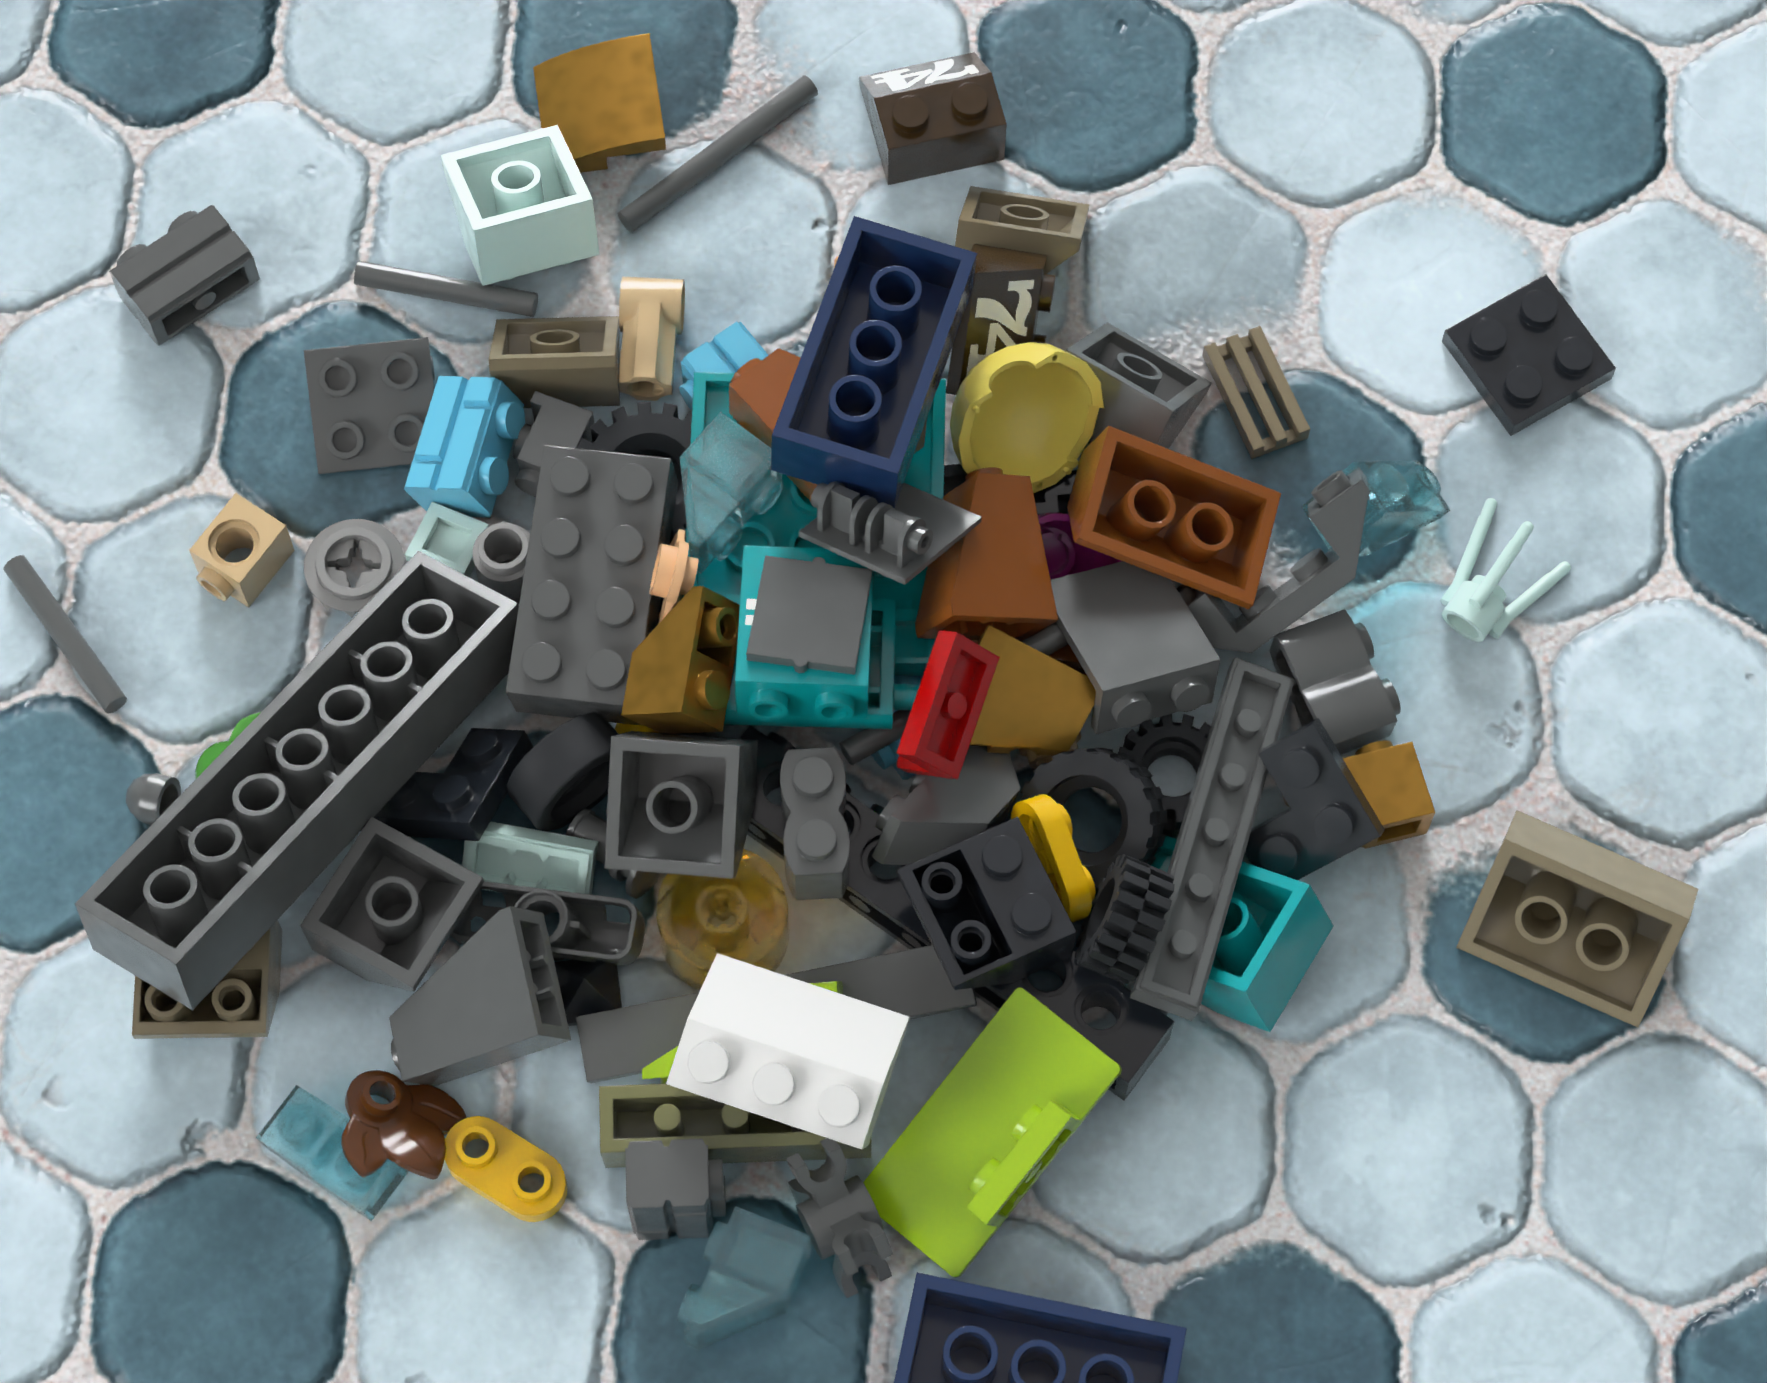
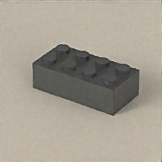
M544 445L506 686V694L516 712L575 718L579 715L595 712L603 715L608 722L643 726L622 716L621 713L632 652L658 625L662 597L650 595L649 592L661 543L670 544L678 489V479L671 458Z

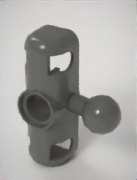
M484 882L480 888L502 893L505 898L506 908L511 906L543 913L544 916L550 913H559V925L556 931L549 936L554 961L572 959L596 962L598 960L624 966L633 963L641 953L645 936V922L641 912L628 900ZM480 889L450 935L462 945L476 933L471 930V920L475 916L481 917L487 922L499 910L504 909L483 905ZM605 905L626 908L630 915V924L607 921Z

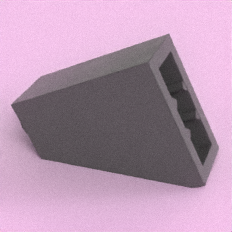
M511 906L499 910L389 1017L393 1035L391 1054L396 1067L401 1073L402 1082L437 1086L571 1040L543 913Z

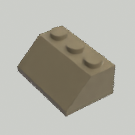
M1516 810L1456 948L1638 1028L1690 920L1698 888Z

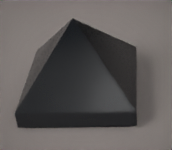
M579 960L554 962L568 1026L577 1025L576 1017L622 1008L616 964L598 960L596 962Z

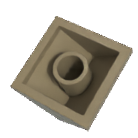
M619 316L496 319L489 354L490 377L502 380L524 404L523 408H531L530 401L535 391L578 407L620 406L618 379L620 363Z

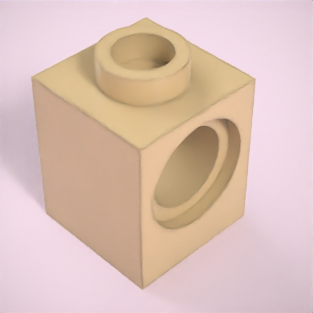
M235 493L189 551L198 571L196 579L204 589L220 600L226 601L232 596L242 604L250 607L295 550L285 524ZM249 548L252 550L251 554L243 561L235 563L225 561L226 556L235 549Z

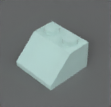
M557 125L441 155L443 170L465 247L482 286L600 255L593 199Z

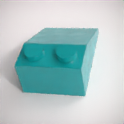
M1165 836L1163 846L1158 847L1154 855L1156 859L1151 866L1165 872L1168 871L1177 839ZM1242 862L1202 998V1005L1216 1013L1271 1032L1334 927L1310 884Z

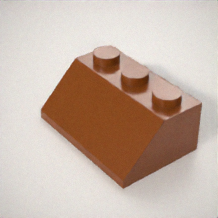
M1108 426L1082 451L1067 509L1074 543L1243 608L1250 609L1254 605L1281 493Z

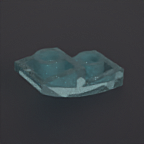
M296 1085L257 1135L256 1139L315 1184L372 1221L409 1171L387 1159L385 1164L376 1172L367 1177H361L349 1164L341 1146V1136L349 1119L344 1114Z

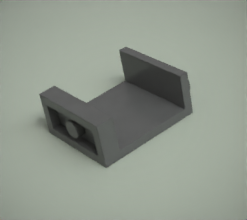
M1121 561L1051 580L1058 615L1056 624L1096 690L1091 727L1095 734L1118 728H1131L1143 721L1180 711L1189 712L1202 705L1212 703L1221 659L1170 579Z

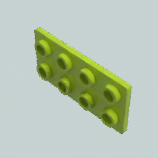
M1023 988L1015 989L863 1182L879 1216L952 1277L962 1276L1122 1072L1121 1066Z

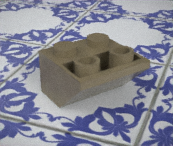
M278 920L194 1010L135 976L132 1021L133 1038L268 1037L280 993L282 928Z

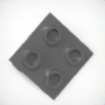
M428 337L304 350L318 474L412 464L434 393L433 381L435 380L433 358L430 356Z
M833 481L829 484L822 482L816 486L811 496V504L817 508V518L799 531V537L905 585L980 524L982 517L906 483H903L896 506L893 508L887 503H878L875 498L869 495L860 498V493L846 488L840 482Z

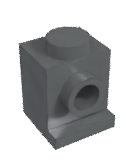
M535 391L530 401L534 423L533 425L526 423L521 428L513 449V458L517 460L519 472L514 482L519 489L536 497L544 445L577 448L582 438L592 442L590 427L595 424L592 411Z

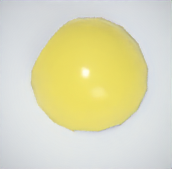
M1035 342L1016 344L986 356L970 369L961 383L952 405L950 430L953 450L963 469L969 474L978 469L996 467L1002 469L1003 474L1030 476L1033 493L1056 484L1064 476L1070 475L1072 470L1079 464L1077 458L1093 435L1099 408H1104L1101 382L1087 362L1051 344Z

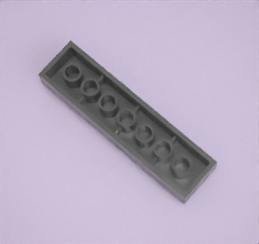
M418 551L75 903L92 949L191 1010H194L356 837L369 819L374 817L509 673L519 609L518 603Z

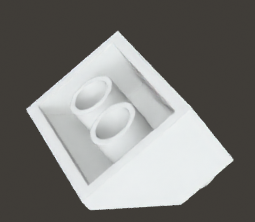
M717 953L687 1018L666 1084L859 1149H864L869 1145L910 1017Z

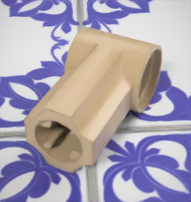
M622 277L619 299L620 332H623L618 375L621 393L629 394L636 400L658 401L663 396L672 395L677 335H682L684 324V279Z

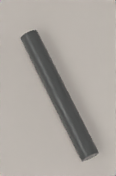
M364 261L357 262L354 272L355 285L534 317L538 304V293L491 284L482 286L480 282Z
M19 555L9 560L3 570L103 710L109 714L120 709L126 703L127 697L24 555Z

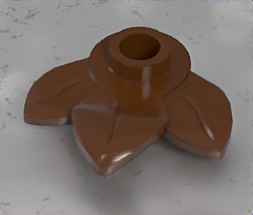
M380 1070L367 1071L354 1078L346 1092L345 1107L350 1120L341 1136V1146L349 1164L361 1177L373 1174L389 1159L412 1173L434 1180L439 1177L445 1160L446 1145L444 1134H448L456 1123L467 1118V1116L454 1098L437 1087L427 1084L406 1085L400 1078L389 1072ZM370 1095L380 1096L389 1103L379 1104Z

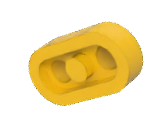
M1046 794L1015 803L1011 812V819L1019 818L1071 922L1085 919L1090 914L1096 890L1093 878L1087 868L1082 865L1074 845L1072 822L1067 810Z
M483 1116L465 1118L456 1123L448 1132L445 1138V1162L452 1176L463 1185L516 1218L527 1222L546 1220L555 1215L563 1206L567 1196L565 1174L560 1163L545 1151L498 1122ZM474 1139H482L489 1144L487 1152L479 1158H471L464 1153L466 1145ZM531 1173L541 1175L544 1178V1184L540 1190L528 1193L520 1188V1182L526 1175Z

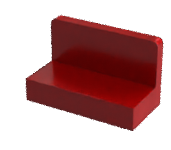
M938 631L896 752L899 755L897 760V767L912 774L958 780L1000 658L999 656L958 632Z

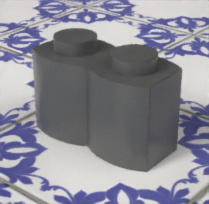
M1344 609L1274 636L1269 652L1276 672L1295 679L1290 700L1296 708L1302 727L1319 718L1340 755L1391 735L1397 723L1396 715L1400 714L1401 711L1400 701L1390 680L1387 678L1381 680L1370 663V659L1374 658V647L1371 637L1362 623L1354 624Z
M835 747L788 750L784 756L780 771L781 807L785 823L783 838L784 862L788 887L795 900L842 898L847 889L850 875V840L845 822L846 775L842 759Z

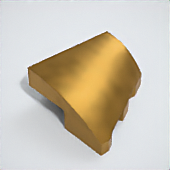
M988 625L977 644L1000 658L970 745L987 746L988 753L1008 754L1015 749L1021 748L1031 750L1036 755L1046 756L1068 752L1095 704L1096 690L1088 676Z

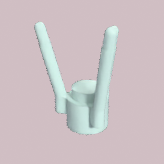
M1488 498L1485 501L1453 582L1440 599L1441 603L1446 606L1441 613L1446 623L1462 636L1476 642H1482L1487 634L1499 639L1513 619L1556 585L1571 570V565L1568 562H1561L1504 608L1503 602L1507 596L1498 583L1534 529L1533 524L1526 521L1506 545L1486 576L1476 575L1472 581H1468L1497 507V501L1494 498Z

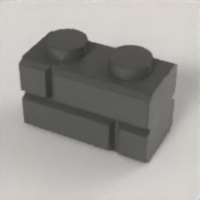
M214 205L208 206L199 213L196 211L183 213L171 223L167 234L149 246L138 244L129 248L120 256L117 266L109 271L121 300L158 346L260 280L250 250L235 231H232L227 221Z
M702 1138L671 1140L667 1147H664L661 1140L630 1141L628 1148H625L626 1203L633 1233L636 1234L638 1240L669 1239L672 1232H676L679 1239L709 1238L711 1231H714L713 1217L726 1216L723 1159H710L708 1145H705Z

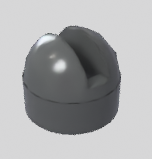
M143 774L134 779L128 787L126 804L137 820L152 825L181 795L180 782L175 777L162 774Z

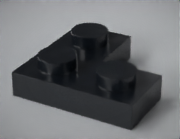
M1319 718L1263 748L1259 753L1261 760L1290 808L1251 829L1245 854L1252 865L1300 880L1380 837L1385 831Z
M471 728L444 773L415 772L373 818L408 837L479 841L508 793L507 783L513 770L533 748V745L525 730Z

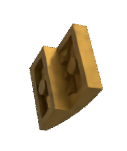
M650 33L585 46L551 58L533 67L541 128L558 126L580 173L608 169L606 157L666 150Z

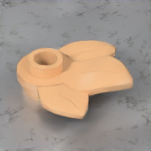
M678 529L670 545L661 543L657 553L649 594L664 598L658 617V624L676 606L683 595L685 596L694 586L699 560L698 558L688 556L689 543L685 542L686 532L683 529Z

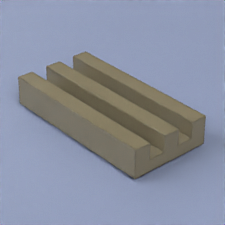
M1261 326L1249 329L1248 335L1241 338L1238 334L1227 337L1225 344L1217 346L1214 342L1204 346L1202 356L1251 459L1308 439L1310 427ZM1252 351L1289 430L1284 431L1247 352ZM1233 358L1270 437L1261 438L1227 368L1225 360Z

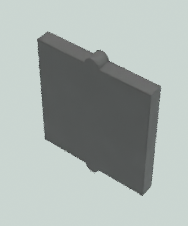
M765 555L746 653L747 660L793 666L798 673H804L808 668L855 675L873 570L826 564L822 557H816L811 562Z

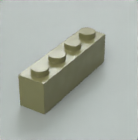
M667 1084L599 1086L600 1154L605 1168L626 1167L625 1148H628L630 1141L661 1140L664 1147H667L671 1140L701 1138L705 1145H708L709 1158L723 1159V1163L787 1161L786 1158L796 1153H799L803 1160H826V1152L820 1142L826 1139V1137ZM871 1139L869 1145L864 1149L836 1141L841 1147L845 1159L871 1158Z

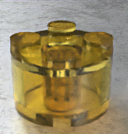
M743 849L737 876L733 879L667 873L661 883L656 908L660 945L669 967L686 984L701 990L717 953L773 972L779 967L789 943L788 902L778 873L759 855ZM731 915L735 917V923L730 926L724 923L718 927L712 925L711 919L714 917L721 921L729 919Z

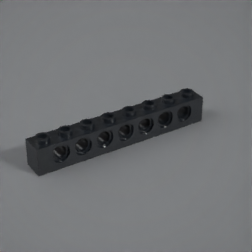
M749 726L739 738L758 740L755 806L747 835L784 860L783 838L785 823L782 807L771 803L766 797L772 790L780 787V771L784 756L788 750L796 748L787 739L775 732H769L766 736L753 726ZM846 783L845 822L852 832L849 836L850 875L845 894L842 898L838 899L908 949L932 945L899 877L881 879L870 871V867L877 862L872 858V854L882 834V831L877 829L875 825L884 807L878 804H873L870 808L850 795L851 788ZM1073 951L1071 957L1042 969L1053 971L1061 978L1062 986L1054 991L1044 992L1034 988L1028 980L1029 976L1014 983L974 988L976 997L996 1011H999L1015 989L1023 988L1121 1066V1074L1108 1090L1124 1101L1170 1040L1174 1020L1167 1016L1169 1012L1131 999V990L1118 981L1076 964L1075 951ZM1102 1007L1109 1010L1117 1022L1108 1029L1098 1030L1088 1026L1081 1014L1089 1008Z

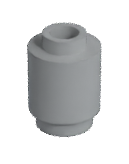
M496 523L486 528L477 537L473 546V561L478 582L517 603L520 602L530 538L529 532L512 523Z

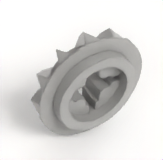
M365 519L344 520L330 525L314 538L305 555L304 575L310 593H313L326 610L333 608L353 617L405 565L404 553L397 538L384 526ZM356 548H359L365 567L374 569L362 572L359 582H356L355 587H351L346 572L339 570V568L350 566L352 557L356 555Z

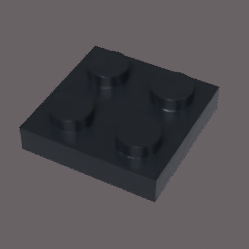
M1547 274L1446 329L1442 338V343L1510 436L1611 380L1616 370V367Z

